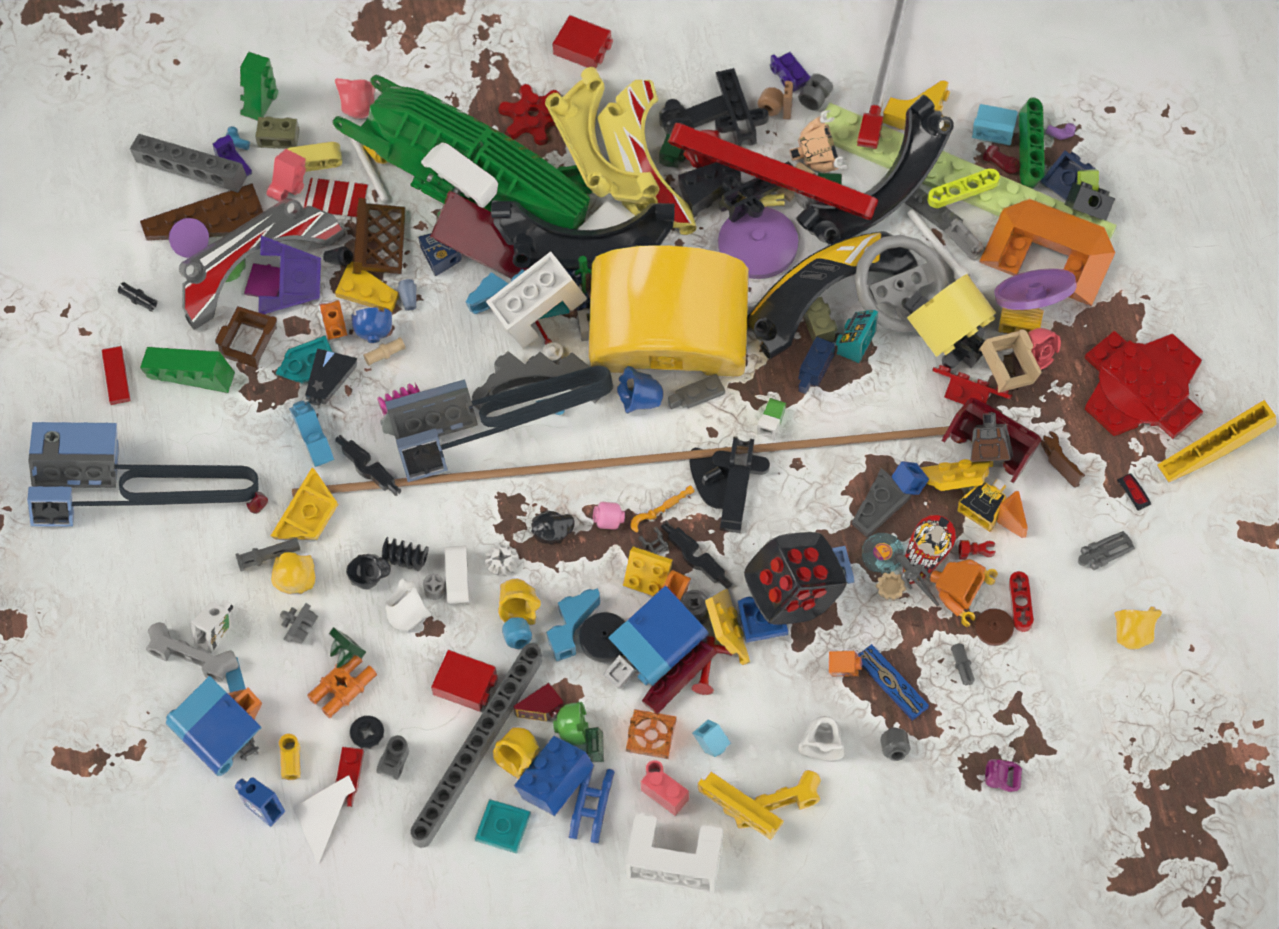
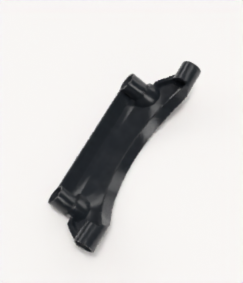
M492 201L491 215L495 226L506 243L514 245L513 264L516 267L530 268L549 252H552L563 268L580 269L579 257L585 256L588 268L592 269V263L596 256L608 251L635 246H660L673 228L675 204L651 203L639 214L623 223L596 230H577L551 224L530 213L517 201Z

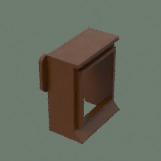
M237 306L228 325L221 327L215 339L220 353L226 359L258 368L259 361L274 331L277 329V318ZM241 324L263 330L252 355L230 348Z

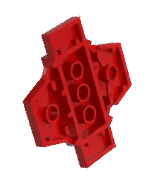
M1113 331L1085 354V359L1099 371V383L1085 405V410L1113 436L1135 429L1139 424L1147 423L1150 426H1159L1174 439L1202 416L1203 410L1188 398L1189 384L1200 367L1202 359L1173 333L1142 344L1133 343L1131 340L1127 342L1116 331Z

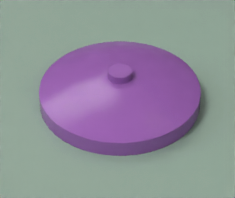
M764 207L763 214L759 218L751 217L748 213L736 222H731L728 218L719 232L718 249L720 253H725L742 260L749 269V278L766 279L782 273L792 264L798 250V234L793 223L783 213Z
M1038 269L1020 273L1004 280L995 288L994 295L996 303L1003 308L1028 310L1049 306L1066 299L1074 293L1077 285L1074 274L1062 269Z

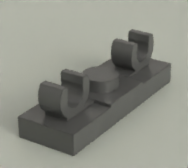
M919 187L905 202V204L942 231L950 227L951 222L956 218L963 223V219L946 206L941 208L931 207L927 201L928 194Z

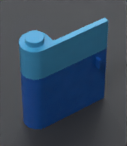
M665 585L608 638L640 673L637 676L645 686L648 684L653 686L707 637L709 633Z
M210 675L177 709L170 711L166 716V725L217 776H222L229 771L233 765L231 758L262 728Z

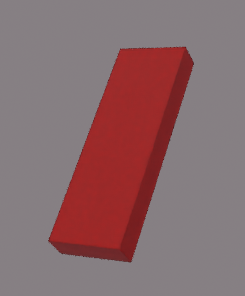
M122 346L102 349L110 405L131 401Z

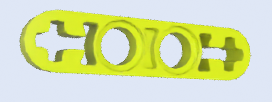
M990 168L935 187L928 194V204L933 208H941L997 187L1000 174L997 170ZM975 182L978 187L970 188L967 183ZM956 188L960 191V194L953 195L949 190Z

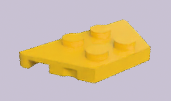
M963 459L955 463L942 462L934 466L921 467V469L929 478L928 485H932L940 491L983 485L985 478L989 475V468L994 465L993 461L971 462L969 459Z
M311 468L270 535L273 539L291 540L297 538L298 540H318L339 505L314 468Z
M724 589L705 600L716 639L731 654L737 653L739 662L745 665L750 662L743 639L744 632L739 626L737 620L738 613L733 607L729 591Z

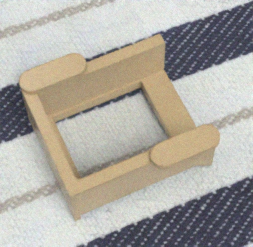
M1025 330L986 339L979 351H982L998 384V393L1031 385L1042 373L1031 352L1033 343ZM1012 348L1025 375L1010 378L997 352Z

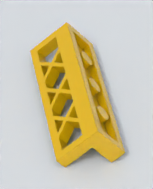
M710 772L705 780L701 778L697 783L699 792L770 840L784 823L781 818L713 772Z

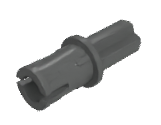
M958 643L951 647L956 662L955 668L959 671L963 685H972L975 681L970 667L972 662L967 657L964 644Z

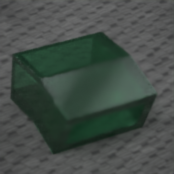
M599 727L585 729L586 753L592 762H604L603 731ZM593 739H596V750L593 751Z

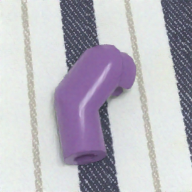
M1067 123L1065 128L1059 129L1049 125L1045 133L1063 140L1075 134L1076 126L1073 123Z

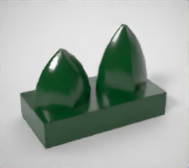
M335 627L332 628L329 635L334 640L331 645L330 656L333 657L339 654L336 668L347 664L355 655L362 659L366 651L348 635Z

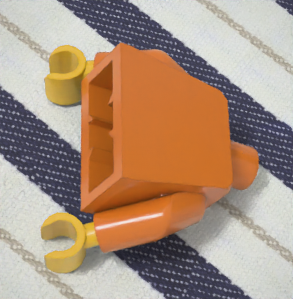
M967 559L947 563L943 572L934 570L931 573L930 581L936 583L939 598L944 605L956 616L962 617L961 623L963 626L969 627L971 624L966 621L965 617H969L974 621L975 615L972 612H965L964 609H969L983 581L988 585H993L996 581L994 578L997 577L998 573L995 569L987 571L983 565Z

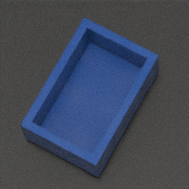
M553 736L515 783L514 787L523 800L555 816L594 765L585 751Z

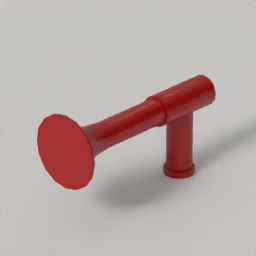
M706 637L705 643L713 647L717 653L732 656L725 646L715 644V637ZM711 660L702 668L699 682L691 687L697 694L710 695L714 692V689L709 686Z

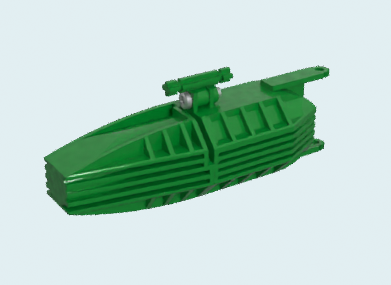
M376 74L371 77L370 81L371 85H373L372 87L380 91L381 95L370 105L368 119L361 127L341 116L333 119L332 123L336 130L374 150L380 157L394 166L415 176L410 186L421 190L422 193L443 204L450 190L477 204L473 198L466 197L463 192L444 178L441 179L436 171L430 167H424L421 163L434 147L441 143H446L490 174L498 182L496 195L483 207L484 209L491 212L492 201H517L533 215L560 227L578 230L585 222L590 197L568 177L522 144L427 92L399 86Z

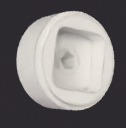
M548 343L543 348V354L554 363H558L563 358V348L558 343Z

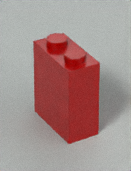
M569 15L552 43L553 55L586 68H597L598 64H602L605 52L612 47L613 39H611V30Z
M447 650L431 689L434 696L481 712L483 705L487 706L489 702L490 689L496 686L499 675H497L496 666Z

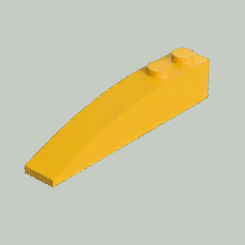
M1263 400L1157 464V467L1169 483L1227 455L1277 425L1276 415L1267 402Z

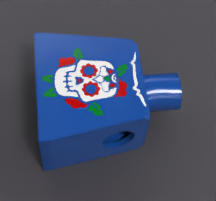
M254 777L248 781L240 779L236 783L235 789L238 791V795L244 805L268 826L271 827L285 813V809L275 792Z

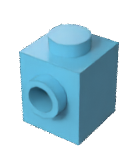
M709 719L692 733L703 751L713 757L721 755L731 744L719 724Z

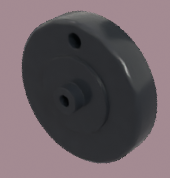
M601 612L590 616L583 623L579 632L580 646L585 655L601 663L613 662L619 655H623L608 637L626 621L610 612Z

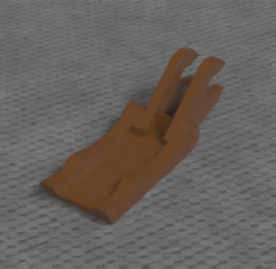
M1049 431L1051 437L1044 435L1041 441V446L1048 456V461L1074 488L1079 487V482L1085 474L1064 455L1059 445L1058 435Z

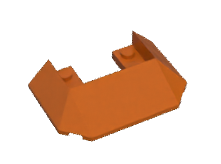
M1027 199L1004 208L979 263L1015 276L1019 273L1032 242L1069 256L1063 270L1074 274L1077 285L1076 290L1069 298L1092 306L1115 255V250L1105 228L1032 199Z

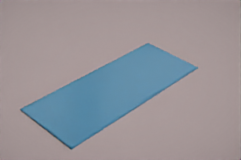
M240 665L236 670L226 673L225 676L230 692L246 689Z

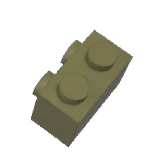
M258 117L255 135L258 148L287 149L297 147L300 130L297 119L290 117Z
M822 296L812 303L803 318L813 342L817 336L833 343L835 332H837V325L835 320H831L830 307L828 303H824Z

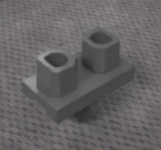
M305 603L297 617L294 616L297 611L294 607H291L289 612H281L280 617L284 620L281 626L287 628L289 623L292 624L284 637L285 641L289 642L292 639L300 644L303 643L308 632L299 627L301 622L312 628L318 618L313 611L309 610L311 605Z

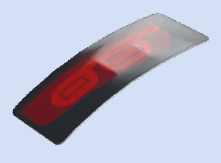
M1131 473L1117 479L1137 511L1151 505L1148 496Z

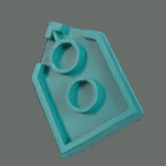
M326 335L288 349L281 366L278 367L275 374L301 384L308 382L317 348L333 352Z

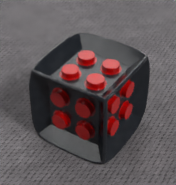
M817 532L789 533L771 539L751 559L744 571L747 586L761 614L767 622L775 625L801 623L820 616L838 599L847 585L844 571L826 538Z

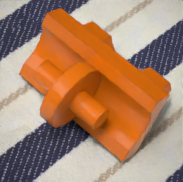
M336 300L331 303L319 304L328 340L348 336L340 301Z

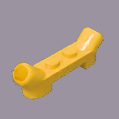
M806 770L803 772L797 786L791 788L783 787L770 795H759L754 801L769 811L796 802L799 810L813 806L820 801L817 792L821 782L820 776L814 771ZM723 808L724 814L735 819L739 829L750 827Z

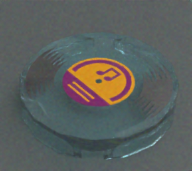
M877 533L865 540L862 546V560L871 571L881 572V574L890 573L901 565L896 558L904 554V548L895 536L888 533Z

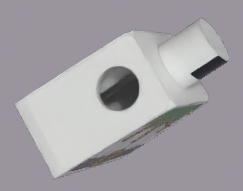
M223 600L220 605L210 602L192 621L194 645L207 650L211 654L214 652L230 628L229 613L233 609V605L230 602Z

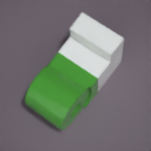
M773 398L769 399L757 425L758 435L775 440L785 413V402Z

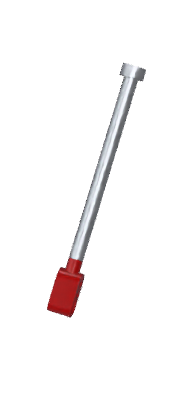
M896 0L869 113L863 114L857 146L877 149L884 119V116H880L908 0Z

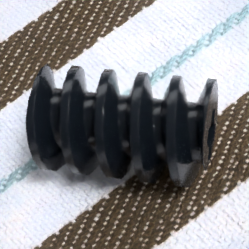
M387 536L382 547V558L387 562L390 561L392 565L398 563L400 567L406 565L408 569L414 567L416 571H420L426 563L429 547L426 546L421 551V545L418 544L413 549L412 542L405 547L404 540L397 545L396 538L389 543V537Z

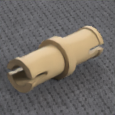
M401 337L385 345L383 343L380 344L379 348L365 353L363 356L367 365L370 366L382 359L387 360L390 358V355L404 350L405 344Z

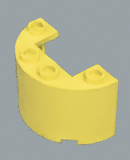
M965 274L935 295L926 304H923L908 316L907 319L937 357L941 353L947 355L954 350V344L965 335L968 338L978 331L976 327L979 325L983 328L996 319L994 317L996 311L968 274Z

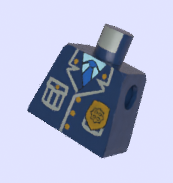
M431 233L418 237L419 245L434 276L441 274L462 260L460 252L430 238Z

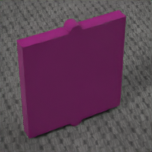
M253 263L244 294L255 297L278 296L280 267H274L271 264Z

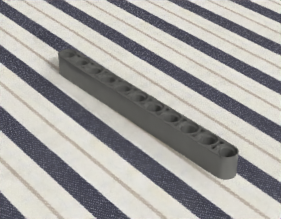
M528 643L523 647L410 830L414 845L417 847L425 848L432 842L513 711V706L518 703L541 666L542 653L541 648L537 644ZM533 653L537 655L535 658L527 657L529 654ZM519 671L526 672V674L523 676L517 675ZM509 688L516 690L510 694L505 692ZM498 706L505 707L502 711L494 710ZM486 724H493V725H494V726H493L492 728H490V729H485V728H484V726H485ZM476 741L483 743L479 747L473 746V743ZM465 759L471 760V763L468 765L461 764ZM454 777L460 778V781L457 783L450 782ZM443 795L449 796L446 801H440L439 798ZM432 813L438 815L437 818L432 820L427 818ZM419 832L427 833L423 838L416 837Z

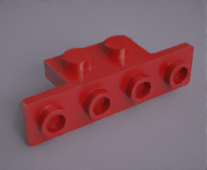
M939 365V368L933 367L932 369L933 372L951 378L944 398L963 405L969 398H976L986 404L990 392L1007 399L1012 398V395L1008 393L1009 390L998 393V386L995 389L989 387L990 383L981 379H978L977 382L970 380V375L958 372V375L951 373V368Z

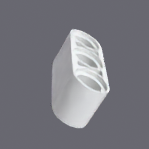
M445 547L448 604L469 603L467 547Z

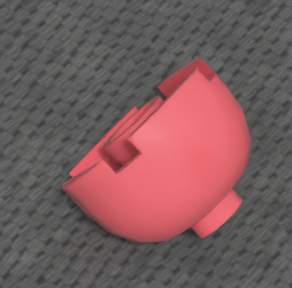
M1036 328L1027 334L1033 343L1031 352L1040 370H1042L1054 361L1052 356L1055 352H1059L1061 340L1057 334L1049 329Z

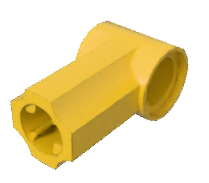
M284 734L279 739L281 778L296 780L301 778V747L295 735ZM290 742L295 743L292 749H285L286 744Z

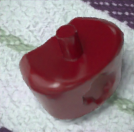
M255 492L256 496L251 502L246 503L248 510L253 514L259 513L268 503V498L262 492Z

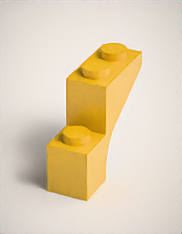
M939 81L913 99L900 100L890 97L883 111V123L905 130L906 111L923 94L934 103V110H939L942 113L943 101L947 102L950 95L948 90L949 82Z

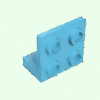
M980 104L973 125L972 138L1011 145L1018 111Z

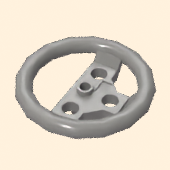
M905 235L882 237L867 247L857 263L854 281L858 301L865 311H878L877 323L885 329L901 333L916 331L907 319L911 314L902 307L901 302L903 299L908 301L916 291L919 292L921 287L933 282L936 284L934 296L948 287L945 267L935 251L921 240ZM896 247L910 249L923 257L927 262L870 286L867 284L870 265L875 257L886 249ZM912 274L917 275L919 279L918 284L912 282ZM877 287L883 289V298L877 295ZM884 303L895 308L900 319L889 317L878 309L876 305Z

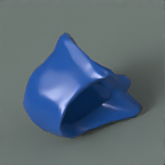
M627 366L624 369V373L619 377V382L621 383L617 386V393L624 404L625 412L628 414L639 409L659 407L664 393L660 383L653 379L650 374L639 372L633 367ZM629 379H634V387H628L627 381Z

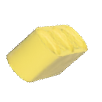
M337 142L287 148L306 158V172L336 168L342 164L341 147Z

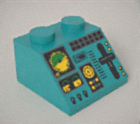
M878 311L855 312L852 319H847L844 326L845 332L843 335L839 334L835 345L838 346V355L860 363L876 333Z

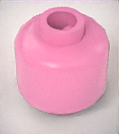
M600 502L598 506L594 507L593 522L596 523L598 528L616 530L620 523L624 522L625 512L621 511L618 503Z

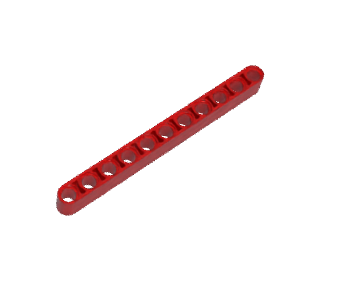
M675 123L668 143L675 147L864 219H872L878 204V200L870 195L680 123Z

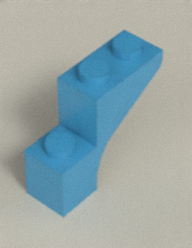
M522 269L518 274L513 276L511 282L525 271ZM491 272L481 281L477 289L469 294L465 301L469 311L473 314H478L490 309L486 301L509 283Z
M308 401L294 403L293 407L289 408L313 465L317 467L335 460L311 404Z
M598 588L594 590L587 589L580 595L568 596L558 602L559 613L564 625H557L546 631L547 640L556 662L576 655L573 637L577 629L600 605Z

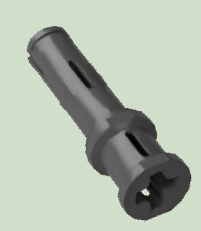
M294 538L259 550L258 548H252L250 552L236 553L235 556L239 569L242 572L245 568L254 565L261 566L264 561L280 557L283 553L295 552L301 549L298 539Z

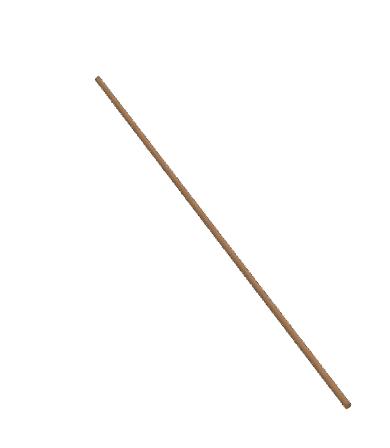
M949 426L754 445L753 453L945 435ZM737 446L736 455L748 454L749 447ZM732 447L441 474L408 482L407 478L394 480L396 486L402 487L712 457L716 451L731 452ZM374 481L326 485L331 493L381 489ZM299 488L292 489L293 497L295 496Z

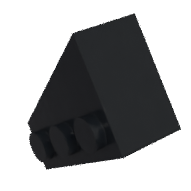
M715 162L679 174V189L684 201L689 204L693 217L698 216V213L703 209H708L714 201L726 193L722 188V181L725 175H734L741 181V171Z

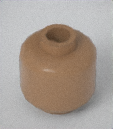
M766 88L757 102L758 108L766 109L769 116L778 115L783 108L784 94L777 88Z

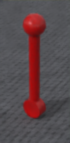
M536 320L535 323L545 340L544 344L552 343L539 320Z

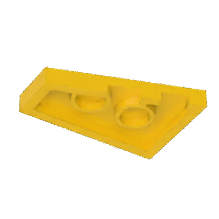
M353 262L347 265L335 292L338 298L372 308L375 307L383 311L385 308L390 310L391 313L399 298L397 291L367 271L361 270V274H353Z

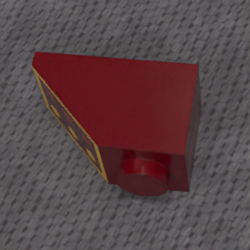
M548 682L514 705V714L517 718L548 722L550 719L557 718L559 710L564 706V701Z

